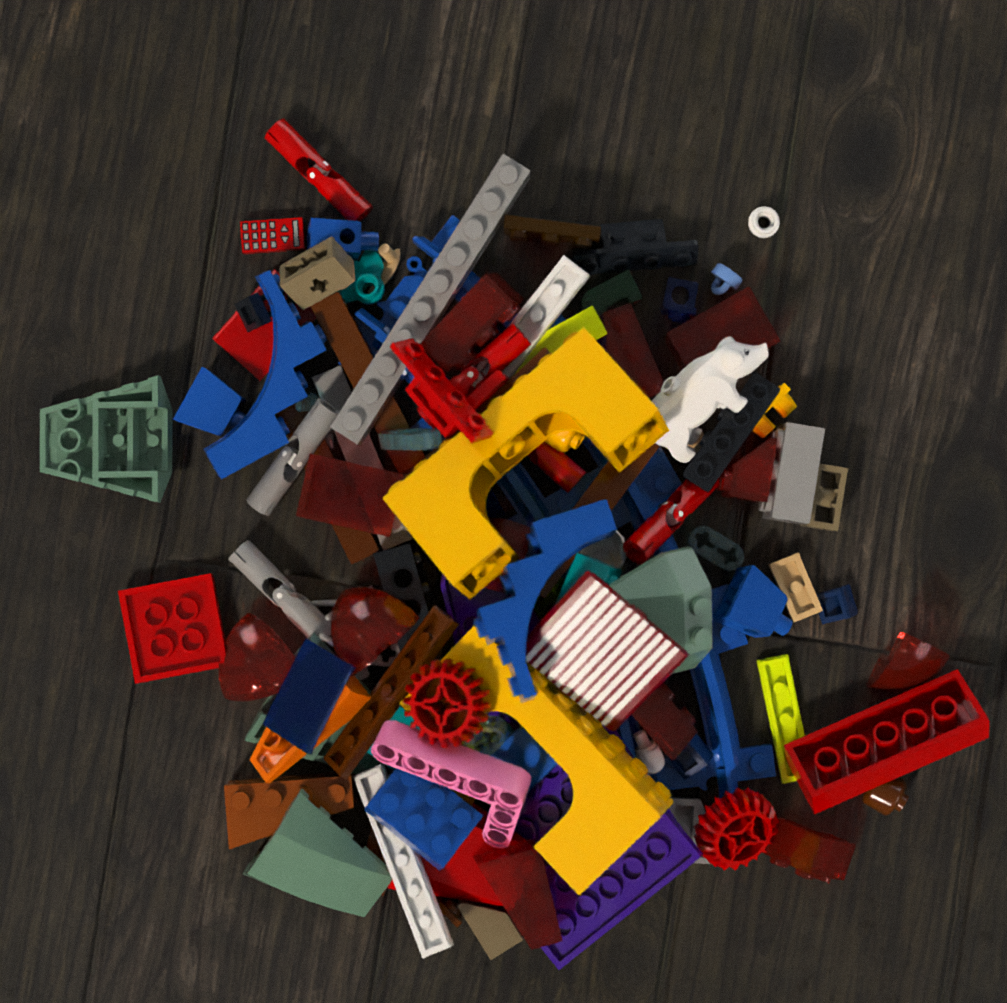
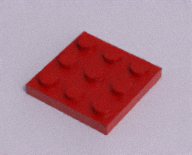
M213 573L118 591L135 684L230 666Z

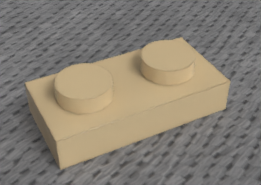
M799 552L768 564L777 587L787 596L788 601L785 607L793 623L823 611Z

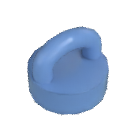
M717 263L711 271L716 277L711 285V291L715 295H722L729 288L737 290L743 282L738 274L722 263Z

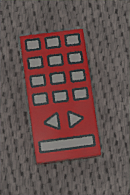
M303 217L240 221L243 254L306 250Z

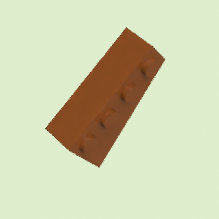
M336 772L279 776L270 784L266 783L263 778L230 780L224 785L229 850L273 835L280 825L287 808L301 788L310 795L308 798L310 802L317 808L322 806L331 815L354 808L357 802L356 784L353 779L355 774L351 773L347 779L340 777Z

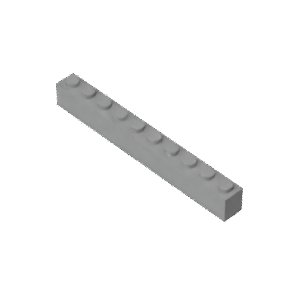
M502 154L330 426L332 429L359 446L363 444L409 371L391 350L390 345L393 342L413 338L424 347L502 224L505 215L509 213L529 181V169L507 155Z

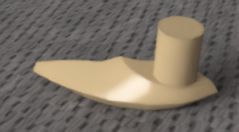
M382 244L378 249L379 254L385 259L383 262L384 270L381 276L384 286L392 278L400 262V249L393 250L388 244ZM371 286L367 294L373 292L375 287Z

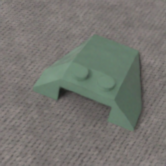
M687 546L661 552L608 585L631 605L634 604L646 614L651 622L687 651L689 656L672 674L695 668L713 648L712 587L692 547Z

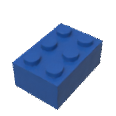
M397 768L364 809L439 871L445 867L483 817L481 813L451 789Z

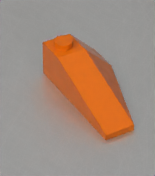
M316 647L294 671L291 677L293 683L286 697H281L277 705L280 709L273 723L266 726L250 758L251 763L266 783L270 784L349 722L372 698L354 674L319 647Z

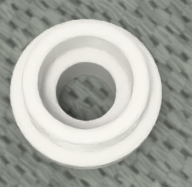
M767 206L756 208L748 219L750 231L759 238L771 237L777 232L780 225L777 212ZM766 218L769 226L767 228L760 227L758 219Z

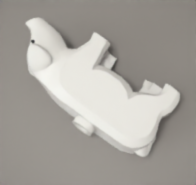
M728 336L718 343L715 350L690 362L676 377L671 376L666 379L661 387V392L651 402L660 411L669 431L656 441L655 444L668 448L672 457L679 462H689L696 452L688 444L693 445L703 431L698 426L706 422L716 408L725 409L727 407L737 413L747 404V398L739 395L737 392L736 382L738 378L752 373L768 358L769 354L766 343L752 346L736 342L731 336Z

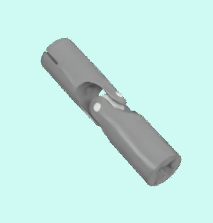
M318 398L289 438V443L281 450L247 497L246 501L252 508L266 516L272 513L307 461L332 429L330 426L339 414V411L323 399Z
M246 540L229 557V560L273 604L282 608L286 617L307 638L313 632L318 637L320 633H325L330 637L337 629L330 620L327 621L325 619V615L308 598L296 592L295 586L250 540ZM271 577L283 583L273 593L268 585Z

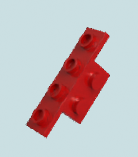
M411 338L393 342L390 345L391 350L414 375V379L405 391L445 438L453 436L458 428L471 444L492 437L494 433L487 426L485 419L476 413L466 401L463 393L452 385L446 378L444 371L428 357L421 344Z

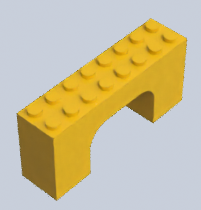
M583 327L580 331L573 332L567 336L563 345L554 353L545 355L539 361L538 366L528 375L525 374L519 377L514 382L513 388L506 394L498 396L490 402L488 409L481 416L494 433L491 438L471 444L464 434L460 432L454 438L445 440L433 456L422 460L414 467L413 473L403 481L401 480L393 484L388 490V494L383 497V500L449 582L467 598L471 599L500 575L507 564L513 563L520 558L492 525L486 512L488 493L501 477L547 438L561 431H575L587 436L620 473L664 436L669 429L658 408Z
M473 626L440 661L443 663L444 659L451 658L454 665L458 661H463L465 664L464 671L471 667L475 668L473 678H484V682L479 687L481 690H489V695L483 697V701L491 703V707L483 710V712L488 715L490 711H499L515 718L569 776L573 786L572 805L568 813L534 848L580 896L674 803L670 798L671 793L661 782L656 783L647 774L648 769L642 761L637 758L633 759L624 750L626 747L620 738L614 734L610 735L602 727V723L573 699H569L556 688L555 684L527 661L526 665L537 695L533 700L524 703L520 702L519 696L513 697L507 679L512 677L508 664L502 665L497 652V646L501 645L500 641L487 645L485 638H479L475 626ZM435 678L431 682L426 696L436 694L437 686L440 685V678ZM457 684L459 693L466 696L462 688ZM446 697L443 698V699H441V700H439V701H443V704H444V705H447L446 708H450V707L454 706V705H450L449 700L446 701V700H447ZM402 701L399 703L406 711L411 709L410 705H406ZM428 710L432 718L436 721L434 713ZM468 710L457 712L456 720L453 721V728L460 727L464 723Z

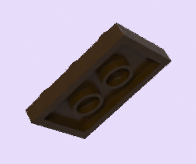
M505 215L504 235H508L510 237L509 240L513 242L528 243V239L532 238L541 240L540 244L544 246L559 247V243L563 242L571 243L572 249L588 250L592 246L597 247L600 239L601 227Z

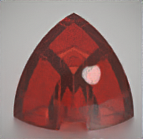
M366 587L351 588L343 591L332 611L331 636L335 652L345 671L351 677L374 662L378 655L389 645L395 644L420 618L403 602L385 592Z
M248 612L238 621L225 641L228 645L224 663H219V681L225 699L232 701L262 699L286 690L292 686L294 681L291 680V677L300 665L283 640L266 623Z
M900 632L888 659L878 658L866 687L884 692L911 690L933 679L944 668L950 655L916 637Z

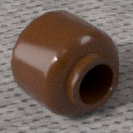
M898 777L862 794V801L882 815H889L894 809L900 812L909 798V795L905 794L906 781Z

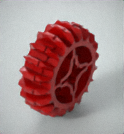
M451 658L444 659L443 663L439 659L433 660L430 666L427 664L422 665L419 669L420 673L412 674L410 678L414 684H408L405 687V690L411 696L405 697L402 702L410 705L411 709L405 711L404 716H413L414 721L411 722L409 728L419 727L421 729L418 738H423L428 734L429 745L435 744L439 738L441 748H447L450 743L454 747L462 745L463 740L465 742L473 740V733L478 734L483 730L480 723L488 721L489 716L483 710L489 709L491 703L483 701V697L489 695V690L480 689L479 685L484 682V678L474 679L475 668L473 667L464 671L465 664L463 661H458L454 665ZM435 678H440V685L437 686L436 694L426 696L431 682ZM457 684L462 688L466 696L459 693ZM446 697V698H447L446 701L449 700L450 705H454V706H452V707H450V708H446L447 705H444V704H443V701H439V700H441V699H443V698ZM428 710L434 713L436 721L432 718ZM468 710L464 723L460 727L453 728V721L456 720L457 712Z
M737 787L733 794L725 790L722 798L714 797L715 802L711 806L705 805L706 812L697 815L700 823L694 826L696 831L694 835L695 843L703 853L702 856L714 867H721L724 871L729 867L736 871L740 864L748 867L749 861L753 859L758 861V855L762 852L768 853L767 845L775 843L773 835L779 832L777 829L779 820L773 805L764 795L758 791H752L750 788L743 791Z

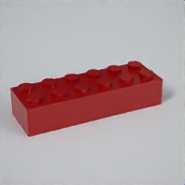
M957 669L785 744L784 749L787 763L814 814H817L989 738L990 720Z

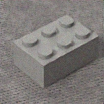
M786 422L777 426L776 431L772 430L769 439V449L773 450L771 462H766L764 470V480H768L766 493H761L759 501V511H763V519L794 524H810L825 428Z

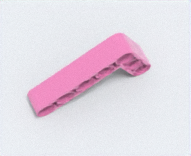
M395 720L384 722L371 748L373 757L389 766L490 803L491 807L482 833L483 839L486 843L496 848L508 847L532 782L531 775L521 767L462 745L454 747L450 743L447 748H441L439 738L435 744L429 745L428 734L423 738H418L420 729L409 728V725Z

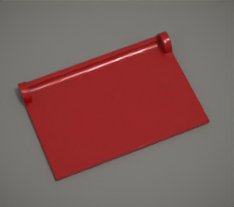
M275 269L271 271L272 275L277 273L280 277V273L278 271H276ZM258 286L251 295L258 292L261 296L264 293L260 286ZM266 300L263 303L266 310L270 312V305ZM296 304L301 319L297 320L299 325L307 321L313 322L316 319L311 307L302 310ZM236 311L212 339L261 381L269 371L272 358L273 321L248 333L238 311Z

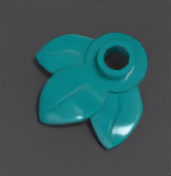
M364 251L360 262L354 260L355 281L346 289L340 290L346 303L359 301L367 305L374 304L384 295L385 286L381 279L384 270L383 261L376 251ZM367 287H375L374 291L370 294L365 293Z

